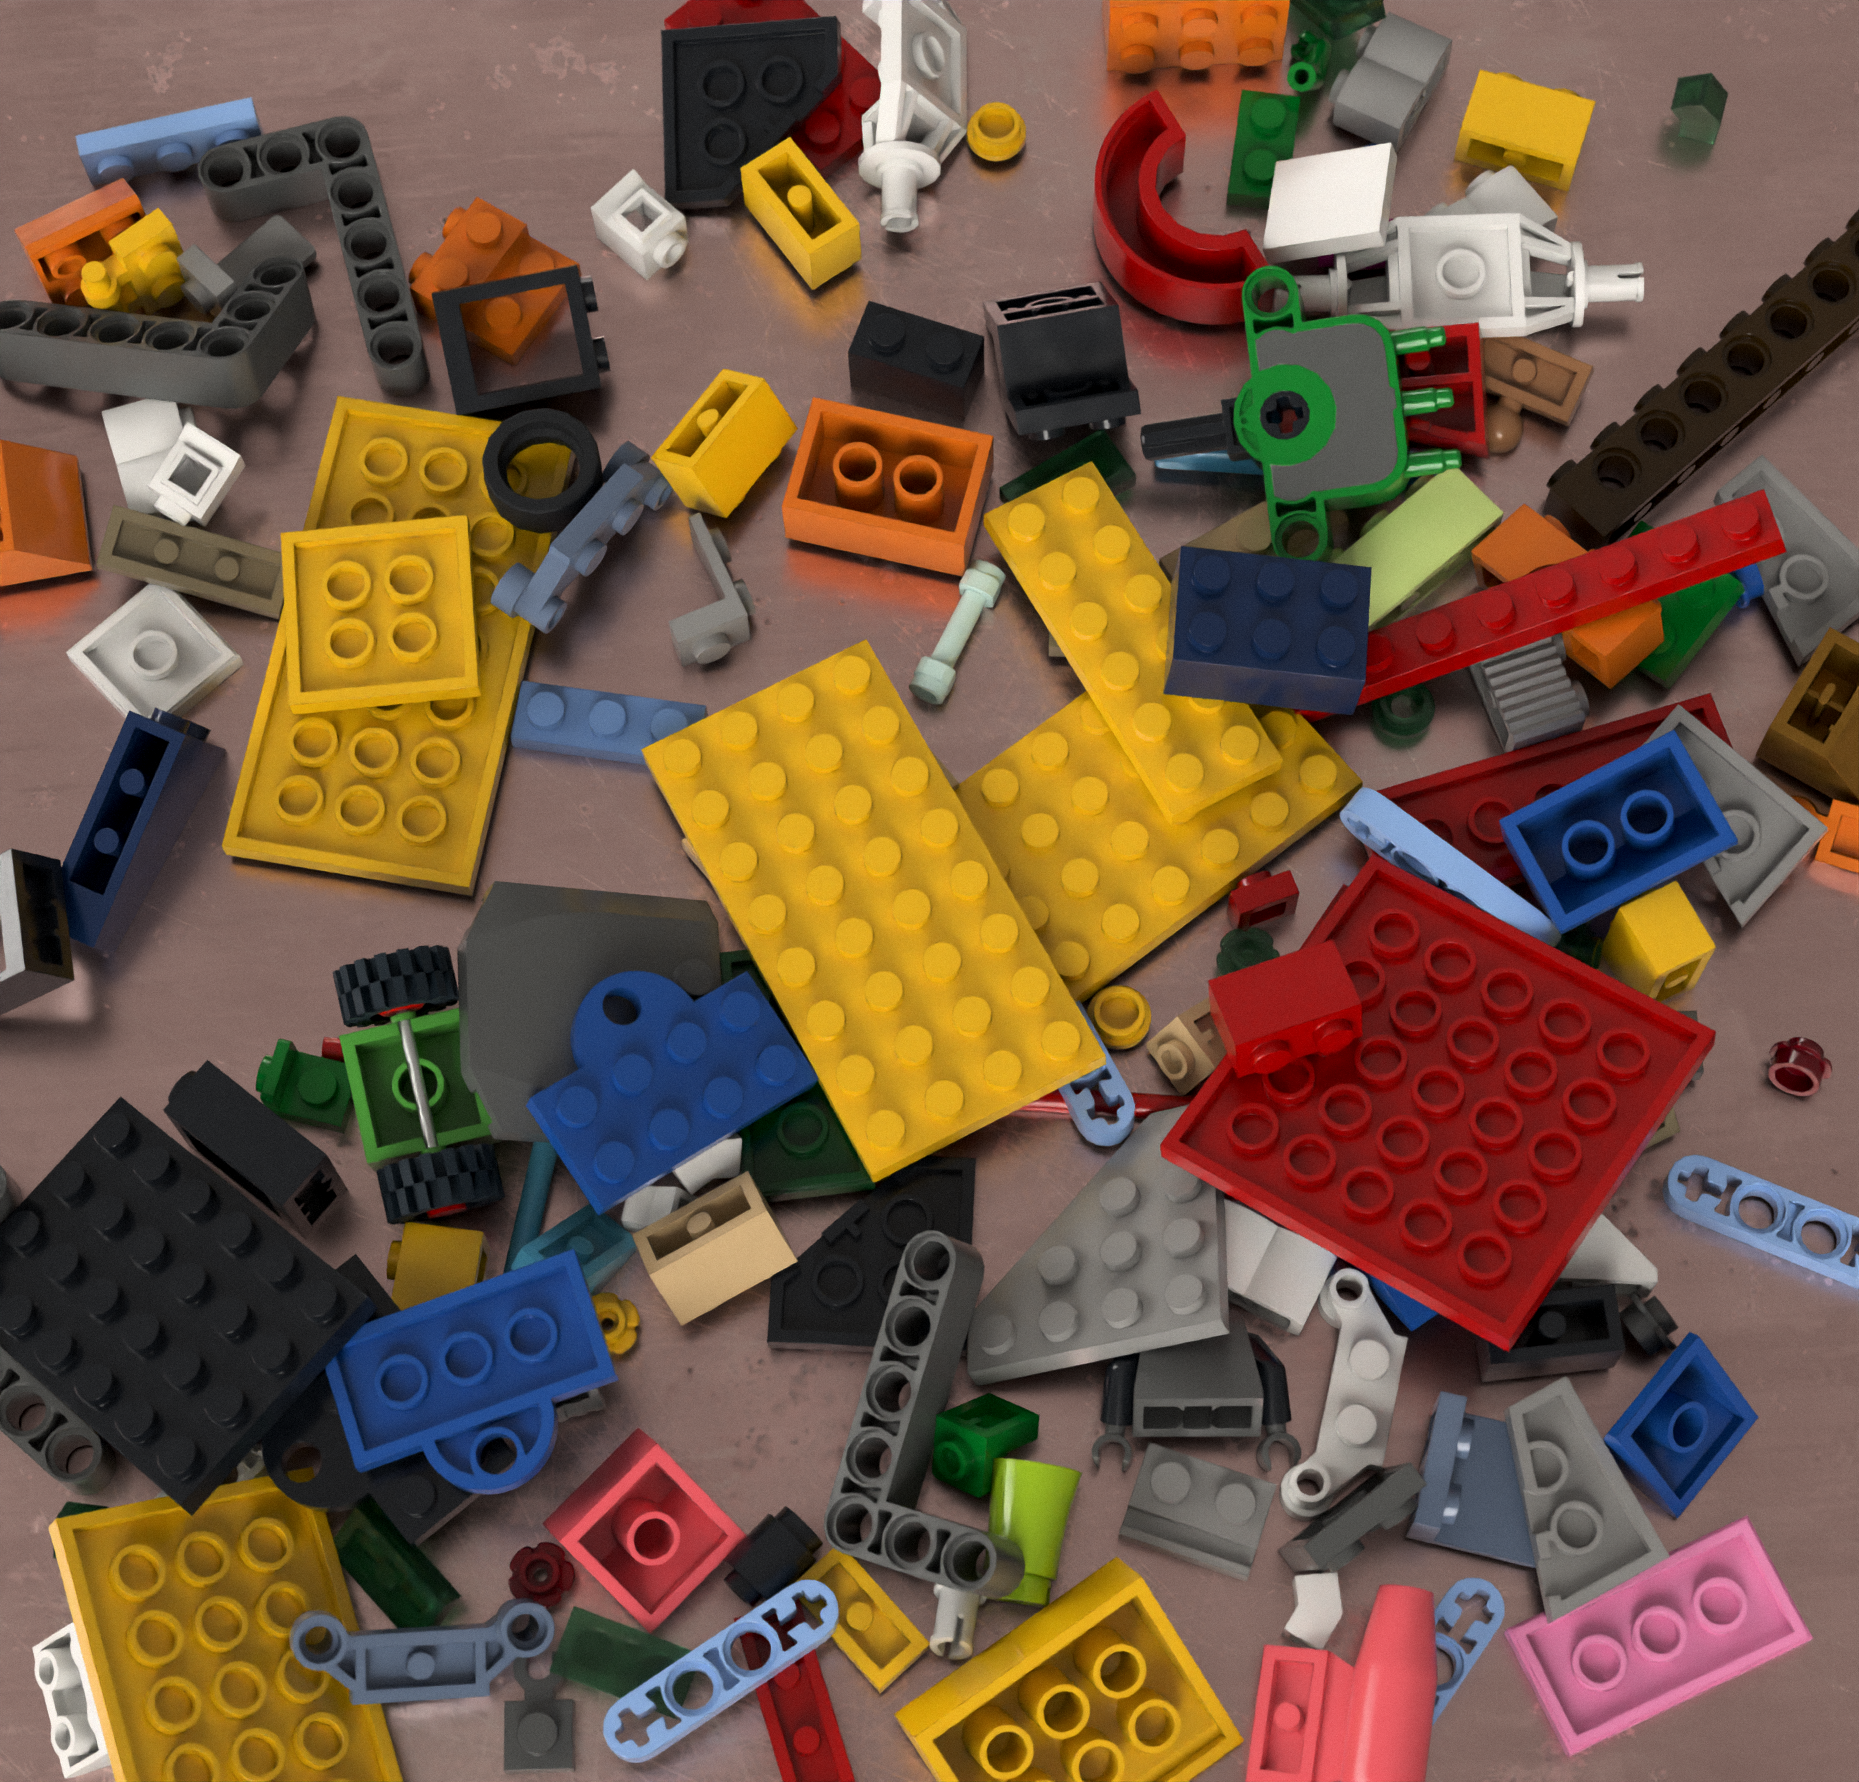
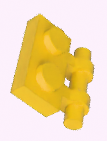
M159 208L108 242L113 255L101 263L98 261L88 262L81 270L83 277L81 290L88 304L94 309L133 313L140 308L145 315H152L161 308L173 306L184 297L180 286L185 283V279L176 260L183 253V249L173 224Z

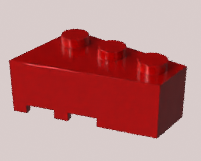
M1479 322L1443 325L1442 327L1445 328L1446 344L1444 346L1432 347L1428 351L1398 355L1403 391L1434 387L1435 389L1450 387L1453 390L1454 405L1452 407L1440 408L1436 412L1406 416L1409 440L1448 450L1457 448L1461 453L1490 459L1484 345Z

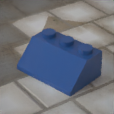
M1675 730L1656 738L1499 820L1504 843L1534 897L1561 935L1738 844L1737 837Z

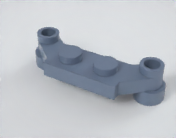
M630 441L622 444L613 454L603 471V487L550 544L549 552L536 573L521 563L514 564L497 584L491 596V604L509 617L514 618L519 615L543 633H549L560 621L567 608V603L560 599V596L580 573L587 577L597 568L606 553L607 545L605 544L616 532L621 535L627 534L639 519L645 504L654 511H657L671 495L673 488L661 471L649 463L650 455Z
M528 1598L506 1601L501 1605L498 1612L485 1623L347 1631L340 1620L333 1614L322 1610H312L302 1613L294 1621L290 1631L289 1643L293 1654L303 1666L316 1671L325 1670L349 1688V1701L352 1705L490 1696V1682L518 1656L524 1658L534 1657L549 1647L554 1637L555 1625L548 1610L537 1601ZM522 1614H529L527 1627L520 1632H512L513 1621ZM318 1626L326 1628L325 1637L321 1642L315 1645L305 1643V1637L309 1630Z

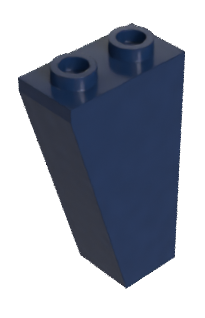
M156 707L151 718L132 711L128 712L61 867L70 938L92 948L116 952L226 749L207 742L210 729Z

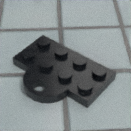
M356 1254L336 1269L337 1272L365 1293L379 1307L365 1323L401 1311ZM325 1368L262 1437V1456L266 1470L274 1484L291 1500L314 1511L341 1512L358 1507L374 1498L414 1549L482 1495L465 1491L451 1484L433 1468L423 1451L363 1473L359 1472L355 1468ZM497 1438L487 1443L480 1457L483 1470L489 1474H501L508 1471L516 1460L515 1453L503 1438ZM302 1447L318 1449L322 1457V1465L318 1474L306 1482L292 1481L287 1473V1462L291 1454Z

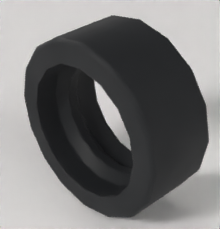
M554 409L525 410L503 421L489 437L482 457L484 480L488 494L500 516L519 529L540 534L563 531L604 484L598 445L584 423L569 413ZM554 443L566 446L574 452L579 460L580 472L578 478L568 490L555 497L533 499L520 496L513 491L508 482L507 468L509 463L519 452L532 445Z

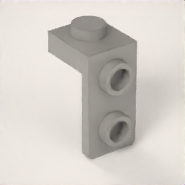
M274 215L217 264L195 244L177 257L176 260L185 279V283L180 287L186 298L202 314H206L209 311L216 318L252 268L259 262L276 256H291L299 259L305 268L316 259L317 253L315 247L281 215Z
M700 512L688 517L691 537L719 601L668 621L673 647L683 667L696 661L701 664L714 662L725 656L731 650V647L750 640L748 616L756 613L753 600L743 579L732 582L724 565L732 562L720 529L716 527L708 531Z

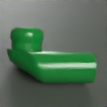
M1304 30L1298 35L1299 41L1296 44H1292L1290 48L1292 57L1301 62H1297L1290 67L1287 73V80L1291 88L1298 92H1314L1319 90L1325 82L1333 49L1325 36L1320 39L1312 30Z

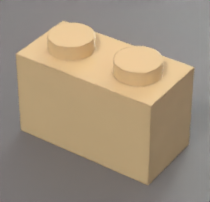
M749 1171L632 1234L650 1278L681 1326L798 1262L778 1219Z

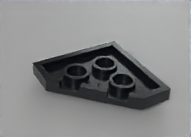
M837 16L661 30L665 200L677 210L725 207L735 200L743 191L740 168L787 138L792 137L842 82L841 23Z
M926 1156L892 1173L864 1200H858L821 1233L822 1237L797 1258L798 1262L774 1274L771 1277L768 1348L873 1352L901 1257L908 1242L916 1234L929 1230L939 1231L972 1245L976 1158ZM949 1252L940 1259L937 1265L938 1279L946 1273L949 1267ZM929 1317L922 1322L918 1330L919 1344L927 1338L930 1332L931 1323ZM968 1332L961 1357H967Z

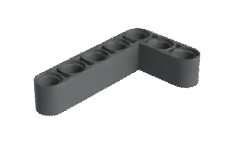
M348 116L332 117L210 149L200 160L198 176L213 213L222 220L229 222L244 221L329 199L367 351L381 389L389 395L398 398L410 397L419 393L427 385L430 378V366L376 159L364 125L357 119ZM355 152L347 158H337L342 153ZM297 166L292 171L280 173L283 168ZM239 180L235 185H232L230 187H221L224 183H227L229 181ZM358 202H369L366 206L358 209L350 208ZM372 252L383 253L373 260L362 259L365 255ZM385 303L397 304L393 309L386 312L375 311ZM398 355L411 356L401 364L388 363L393 357Z
M276 256L259 262L252 268L212 323L21 299L1 301L0 377L9 381L224 409L246 407L263 396L316 320L303 263L291 256Z
M0 1165L1 1225L22 1203L23 1199L20 1187ZM0 1347V1430L69 1491L78 1495H91L100 1492L109 1485L115 1475L117 1462L112 1448L89 1425ZM35 1403H45V1417L40 1425L28 1431L20 1430L19 1419L24 1409ZM80 1446H93L94 1454L90 1465L82 1472L76 1474L67 1473L66 1462L70 1453Z
M927 1230L916 1234L908 1242L902 1254L825 1512L823 1527L828 1542L841 1553L958 1591L985 1597L1001 1598L1010 1595L1018 1588L1024 1577L1025 1561L1023 1553L1017 1544L1006 1537L916 1509L934 1448L936 1415L945 1410L983 1282L985 1269L982 1255L974 1246L939 1231ZM949 1252V1267L946 1273L938 1279L937 1265L940 1259ZM929 1317L931 1323L930 1332L927 1338L919 1344L918 1330L922 1322ZM910 1382V1399L900 1410L899 1394L902 1388ZM890 1447L892 1454L891 1464L888 1470L881 1475L879 1468L880 1458L883 1452ZM870 1513L872 1519L871 1531L868 1537L862 1541L860 1526L864 1517ZM928 1530L931 1539L930 1548L926 1556L920 1560L917 1551L918 1542L921 1536ZM987 1548L990 1556V1565L986 1574L979 1579L976 1572L977 1559Z

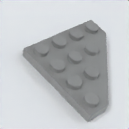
M1188 1105L1150 1113L974 1309L968 1329L967 1373L977 1386L1230 1333L1224 1192L1161 1157V1142Z

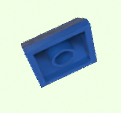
M1689 1332L1609 1430L1603 1440L1625 1479L1668 1514L1679 1518L1758 1419V1416L1698 1335Z

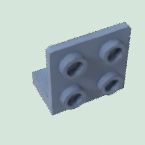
M1441 1391L1432 1407L1419 1474L1427 1485L1414 1495V1500L1418 1507L1410 1514L1406 1537L1535 1568L1506 1422L1465 1413L1468 1397Z

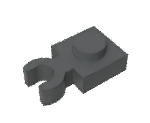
M561 1651L552 1652V1670L550 1674L543 1679H533L528 1673L529 1658L518 1656L513 1662V1673L516 1681L524 1689V1701H504V1771L506 1774L575 1772V1702L573 1699L556 1700V1691L561 1688L566 1680V1660Z

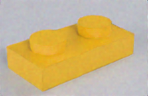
M833 1548L796 1581L816 1580L826 1584L834 1592L839 1605V1623L831 1639L879 1693L885 1690L930 1649V1642L853 1556L841 1553ZM805 1596L800 1597L801 1605L821 1626L823 1623L820 1611L827 1606L826 1603L821 1599L811 1604Z

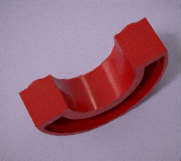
M1155 89L1141 97L1120 115L1106 135L1098 154L1094 178L1093 229L1100 255L1107 269L1124 290L1137 301L1158 313L1180 321L1196 324L1218 325L1245 321L1242 303L1243 285L1252 272L1258 268L1269 266L1246 229L1226 235L1201 234L1178 224L1163 208L1159 198L1160 193L1167 183L1183 172L1186 134L1159 91ZM1275 288L1267 290L1261 295L1258 301L1259 310L1267 313L1272 312Z

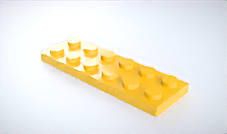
M1092 461L984 514L983 526L1170 825L1281 769L1283 758L1247 703L1163 694L1171 583Z

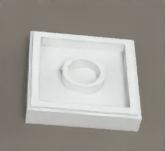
M1392 143L1276 161L1262 247L1268 264L1385 246L1397 164V155Z
M151 583L66 652L70 661L125 719L129 711L151 718L155 707L182 717L244 665L241 656L178 591Z

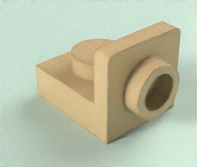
M1209 997L1178 1015L1146 1044L1148 1051L1154 1057L1160 1069L1182 1095H1186L1207 1079L1227 1054L1211 1016Z

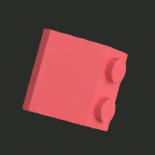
M637 1428L542 1523L650 1634L747 1536L660 1445L640 1428Z

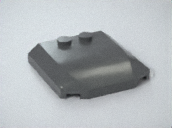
M495 881L486 890L481 900L483 903L457 948L461 1075L470 1093H478L492 1122L488 1125V1128L494 1139L550 1143L526 1107V1104L530 1097L578 1070L571 1051V1025L581 1002L596 984L618 973L645 971L661 975L673 981L694 1002L721 986L718 921L708 902L694 899ZM612 996L603 1001V1011L606 1017L613 1023L628 1025L636 1021L635 1007L626 998Z

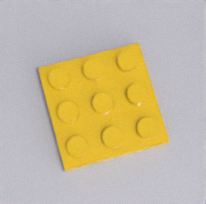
M467 515L281 533L288 699L293 715L481 696L471 529Z

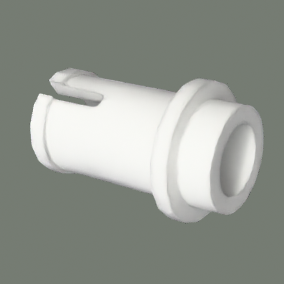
M976 1571L978 1578L981 1579L982 1575ZM935 1583L933 1592L939 1601L929 1647L935 1654L942 1656L946 1642H951L948 1659L968 1658L972 1655L974 1648L973 1638L978 1606L985 1603L987 1597L958 1591Z

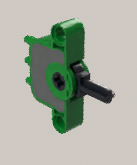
M1264 266L1256 269L1247 277L1242 288V303L1252 378L1243 385L1238 397L1222 399V413L1146 424L1141 427L1140 433L1142 452L1145 459L1149 461L1227 450V455L1232 462L1251 459L1259 469L1263 470L1271 541L1278 557L1329 562L1334 550L1330 511L1377 505L1393 500L1405 489L1409 479L1412 477L1444 473L1446 470L1462 466L1461 452L1457 448L1449 450L1439 448L1411 453L1406 416L1436 412L1440 408L1452 407L1454 405L1453 390L1450 387L1439 389L1429 387L1403 391L1398 355L1428 351L1432 347L1444 346L1446 344L1445 328L1442 326L1430 328L1421 326L1389 331L1379 320L1368 315L1359 314L1306 321L1304 302L1295 279L1287 270L1278 266ZM1279 288L1289 293L1286 305L1279 311L1267 313L1258 309V301L1267 290ZM1294 410L1298 419L1293 421V431L1282 433L1278 424L1283 422V412ZM1301 530H1312L1319 535V544L1316 550L1303 558L1288 554L1287 544L1291 536Z

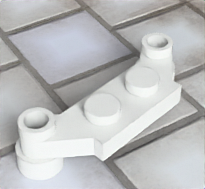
M1352 1268L1342 1269L1331 1275L1326 1280L1318 1297V1309L1322 1318L1329 1325L1340 1329L1315 1453L1304 1463L1289 1469L1284 1475L1279 1488V1500L1282 1508L1290 1517L1299 1521L1308 1522L1318 1519L1328 1511L1334 1495L1366 1469L1380 1472L1384 1463L1408 1337L1394 1334L1372 1294L1368 1279L1362 1272ZM1340 1288H1350L1357 1294L1358 1299L1353 1301L1344 1300L1338 1295L1337 1290ZM1303 1479H1310L1318 1485L1320 1492L1312 1496L1306 1495L1299 1490L1297 1482Z

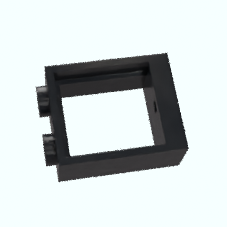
M577 265L431 293L457 415L601 388L599 374L611 372L604 336L591 337L587 313L598 311L592 276L579 277ZM565 284L583 373L479 393L460 304Z
M12 848L1 853L0 919L6 970L0 972V1015L75 980L61 861Z
M207 1060L197 1072L193 1070L187 1072L176 1082L168 1096L169 1104L163 1111L188 1146L304 1239L307 1238L348 1190L327 1154L210 1061Z

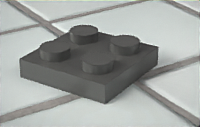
M1411 1462L1382 1468L1380 1472L1377 1471L1279 1548L1278 1551L1294 1572L1315 1569L1318 1573H1322L1327 1569L1335 1572L1365 1549L1359 1538L1369 1530L1374 1532L1382 1526L1385 1530H1388L1411 1514L1418 1507L1412 1496L1425 1487L1427 1483Z

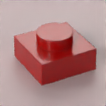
M1290 870L1273 876L1270 871L1254 873L1239 881L1235 886L1236 889L1230 891L1227 915L1236 935L1295 914L1300 893Z

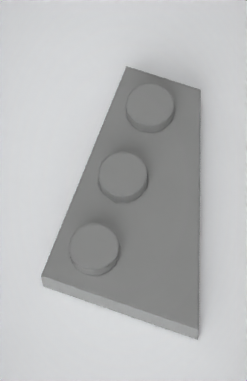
M1760 455L1717 491L1713 502L1715 506L1753 492L1765 490L1787 552L1756 563L1764 585V595L1762 597L1798 667H1800L1812 657L1829 627L1841 633L1859 618V549L1763 455Z
M1678 704L1643 745L1675 730L1737 837L1738 844L1702 863L1743 928L1828 832V827Z
M1567 1376L1504 1410L1547 1624L1670 1557Z

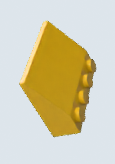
M1118 1557L1109 1561L894 1713L895 1718L937 1782H1188L1244 1742V1739L1142 1576Z

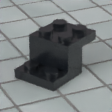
M1101 281L983 302L986 326L994 340L1003 407L1018 435L1028 434L1031 440H1049L1063 436L1066 433L1065 427L1089 423L1091 429H1111L1124 425L1127 416L1141 414L1138 389L1128 377L1119 305Z

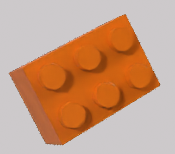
M1102 0L1107 71L1123 70L1128 73L1138 74L1153 68L1183 67L1189 70H1199L1218 64L1242 63L1246 66H1260L1269 61H1282L1290 0Z
M813 397L782 504L785 537L963 577L969 563L994 469L993 436Z

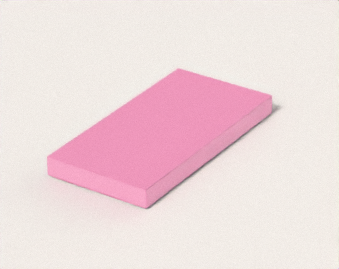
M1748 1515L1668 1552L1669 1558L1553 1622L1547 1624L1546 1614L1543 1611L1505 1630L1504 1634L1567 1758L1796 1649L1813 1639Z

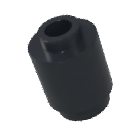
M784 1506L775 1517L767 1514L723 1560L731 1570L723 1581L745 1604L753 1608L760 1600L764 1603L804 1575L816 1562L813 1555L823 1545V1542L799 1516Z

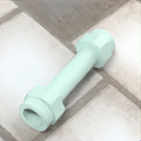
M973 560L970 567L966 569L959 583V593L962 597L931 658L922 657L914 671V677L909 685V689L918 698L931 704L940 705L950 693L956 681V671L953 667L983 608L993 607L1001 592V586L1006 576L997 566L984 560Z

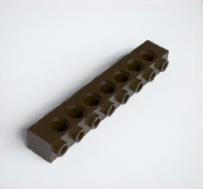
M1859 209L1846 224L1845 229L1847 231L1835 242L1829 237L1825 238L1809 253L1803 263L1805 268L1793 278L1788 274L1779 277L1765 292L1761 299L1763 304L1749 315L1743 310L1736 314L1722 329L1719 335L1721 340L1710 350L1706 351L1700 347L1692 352L1676 372L1678 377L1666 388L1657 384L1648 390L1633 409L1635 414L1622 426L1617 422H1612L1605 427L1590 446L1592 451L1578 464L1573 459H1570L1561 465L1546 484L1550 490L1543 514L1545 516L1551 515L1559 520L1569 532L1571 539L1587 552L1590 549L1596 550L1621 541L1637 526L1640 520L1644 521L1859 333ZM1816 293L1829 294L1836 299V302L1825 301L1818 297ZM1773 330H1786L1795 338L1786 339L1780 337ZM1730 366H1742L1753 375H1739ZM1687 403H1700L1706 406L1710 413L1695 412L1688 407ZM1657 440L1663 443L1668 450H1652L1643 441ZM1603 477L1615 478L1622 482L1625 488H1609L1599 479Z

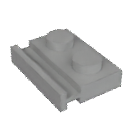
M1149 1442L1118 1539L1247 1581L1277 1484Z

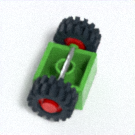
M429 945L418 946L413 950L403 948L398 949L395 953L386 954L384 952L374 955V958H362L354 961V964H345L339 967L340 970L333 972V978L344 1025L350 1028L357 1026V1028L367 1027L372 1024L378 1026L339 1035L367 1164L374 1171H377L388 1224H405V1222L417 1220L421 1222L436 1217L442 1218L502 1200L505 1194L493 1146L494 1143L502 1142V1140L493 1138L488 1128V1125L492 1122L478 1093H470L461 1075L459 1008L430 1015L428 1013L446 1009V1006H452L459 1001L458 986L449 948L447 946L443 947V945H435L430 948Z

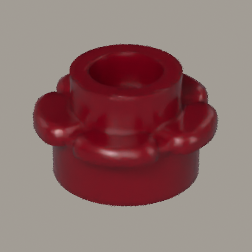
M1793 1037L1788 1041L1777 1042L1770 1048L1769 1054L1772 1058L1770 1059L1771 1066L1768 1071L1769 1078L1776 1087L1789 1094L1797 1096L1812 1095L1818 1091L1822 1079H1828L1831 1076L1832 1064L1830 1060L1824 1057L1822 1047L1810 1039Z
M540 1542L535 1548L525 1546L513 1556L510 1562L512 1577L509 1578L508 1585L516 1599H532L540 1603L544 1608L549 1609L559 1604L562 1597L571 1590L574 1584L575 1571L573 1564L565 1560L564 1550L554 1543ZM539 1569L547 1571V1577L543 1581L535 1579V1572Z

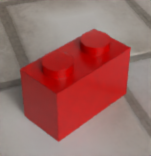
M1333 939L1208 980L1211 1016L1238 1078L1255 1072L1259 1074L1272 1073L1286 1066L1291 1060L1318 1051L1322 1053L1335 1052L1346 1047L1352 1040L1363 1037L1362 1003Z

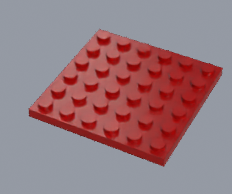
M1372 854L1304 947L1307 948L1331 939L1334 940L1362 1003L1363 1037L1352 1040L1350 1044L1338 1051L1331 1053L1318 1051L1291 1060L1286 1066L1268 1074L1255 1072L1240 1078L1237 1077L1230 1058L1226 1054L1161 1142V1157L1509 1352L1714 1046L1716 1031Z

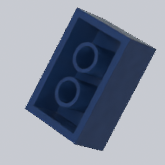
M1181 546L1171 584L1163 694L1353 715L1366 681L1372 567Z

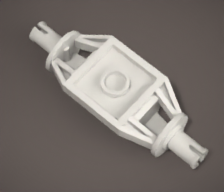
M863 0L862 13L881 28V61L878 65L881 92L880 99L862 115L864 151L858 158V172L866 183L882 189L880 225L882 227L885 226L887 231L903 233L916 229L919 225L917 189L935 182L941 174V163L967 132V29L947 0Z
M1520 212L1396 217L1388 223L1385 246L1334 254L1333 268H1329L1328 275L1292 276L1301 293L1305 312L1329 311L1330 317L1350 314L1368 315L1379 320L1388 330L1479 322L1483 338L1526 336L1568 322L1571 328L1581 327L1584 309H1587L1588 302H1642L1644 296V277L1640 278V275H1643L1644 272L1642 262L1588 266L1587 260L1584 259L1580 241L1568 242ZM1529 255L1566 266V275L1530 271ZM1386 260L1385 276L1356 281L1347 279L1348 273ZM1275 288L1274 290L1275 312L1283 308L1288 301L1289 293L1283 289Z

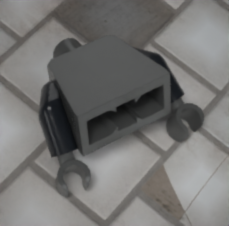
M1229 1309V1334L1113 1358L1105 1371L1100 1421L1106 1423L1105 1434L1094 1442L1092 1448V1459L1095 1465L1100 1469V1453L1105 1444L1117 1442L1125 1450L1122 1472H1125L1131 1466L1133 1449L1124 1438L1126 1426L1132 1425V1437L1260 1436L1261 1425H1266L1267 1437L1259 1443L1256 1450V1458L1259 1465L1264 1471H1271L1269 1447L1274 1441H1279L1289 1451L1288 1460L1290 1468L1296 1466L1301 1458V1447L1296 1438L1286 1431V1423L1290 1422L1292 1418L1284 1364L1258 1334L1247 1332L1243 1314L1235 1309Z

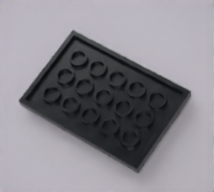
M122 1097L107 1110L0 1225V1346L191 1516L379 1308L365 1293Z

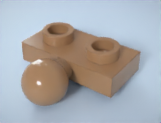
M1522 336L1483 338L1486 392L1499 397L1497 404L1487 407L1490 452L1504 453L1518 445L1524 430L1523 421L1519 415L1522 407L1569 427L1594 373V367Z

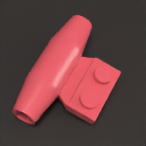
M1380 1585L1355 1667L1329 1650L1264 1644L1245 1782L1426 1781L1438 1681L1434 1594L1432 1592L1405 1585Z

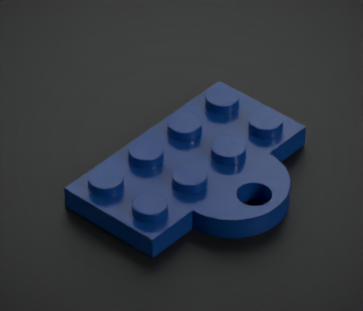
M627 971L609 976L596 984L587 993L573 1018L570 1044L578 1070L530 1097L526 1107L599 1216L810 1089L819 1079L747 971L695 1002L680 986L661 975L645 971ZM612 996L626 998L635 1007L636 1021L628 1025L613 1023L606 1017L603 1011V1001Z
M575 1249L365 1323L325 1367L355 1468L359 1472L363 1473L423 1451L430 1464L443 1478L460 1489L476 1494L504 1493L518 1488L531 1480L546 1464L556 1443L558 1414L555 1403L619 1380L579 1256ZM497 1438H506L513 1441L517 1450L513 1466L501 1474L485 1472L481 1466L480 1457L486 1444Z

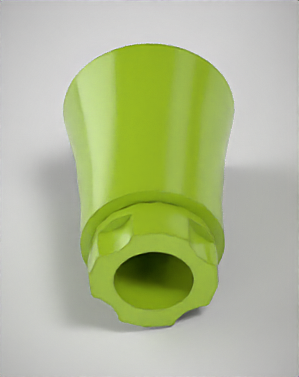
M994 1458L988 1532L1006 1537L1017 1544L1023 1553L1025 1571L1019 1587L1010 1595L1001 1598L987 1597V1599L1033 1607H1046L1049 1605L1051 1581H1057L1061 1548L1069 1513L1082 1476L1080 1471L1035 1461ZM987 1548L983 1570L985 1571L988 1570L990 1565V1556Z

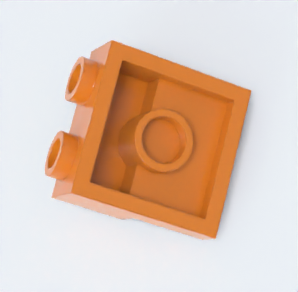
M476 197L467 210L459 206L450 213L442 231V236L445 239L434 255L424 252L415 260L411 267L408 281L411 284L409 289L416 311L437 322L431 294L435 291L571 265H577L579 277L582 274L579 263L530 237L526 223ZM565 284L460 304L467 339L511 365L516 366L567 296Z

